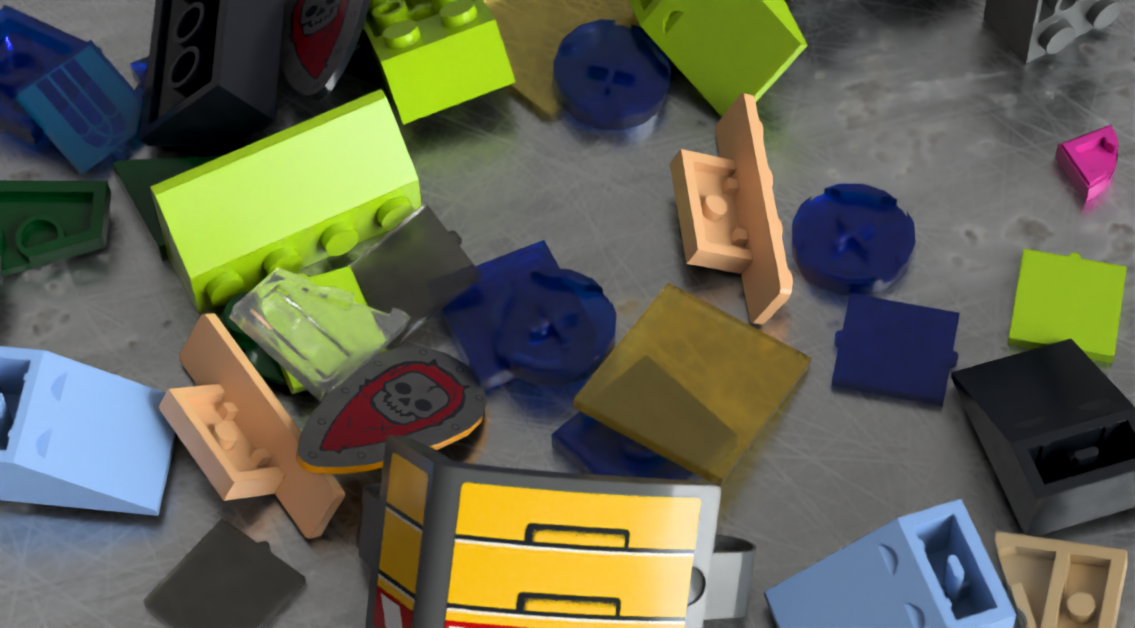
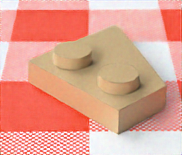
M996 531V555L1021 628L1116 627L1128 565L1127 550Z

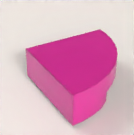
M1111 124L1057 145L1055 159L1085 202L1102 193L1114 176L1119 142Z

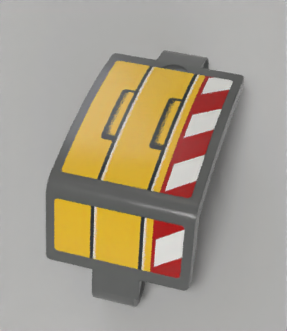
M387 436L381 483H370L363 487L356 547L359 549L358 556L372 566L365 628H703L705 619H730L747 615L756 545L741 538L716 535L721 489L707 481L579 474L455 462L433 448L409 437Z

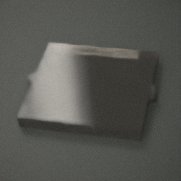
M426 203L348 265L353 271L371 316L376 318L396 345L400 344L483 276L460 247L462 243L460 235L454 230L448 231Z
M221 518L143 601L145 607L174 628H265L303 587L306 580L304 575L271 553L270 544L267 541L257 543L224 518Z

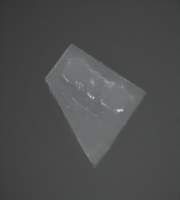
M277 267L233 306L229 318L322 402L331 391L379 354L403 332L411 317L405 311L392 307L390 314L353 302L354 293L333 286H317L311 283L307 277Z

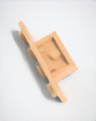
M741 93L715 126L720 157L680 149L669 164L686 264L741 274L749 321L752 324L764 325L790 297L793 278L786 262L782 241L783 227L777 215L772 190L773 175L768 168L763 143V124L758 117L754 95Z
M215 313L202 314L179 354L180 362L197 386L168 389L158 406L159 410L223 501L275 494L307 539L320 537L345 497L344 489L333 474H315L300 467L296 460L301 430Z

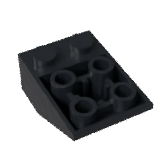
M1072 339L951 373V379L1024 535L1036 537L1135 508V406Z

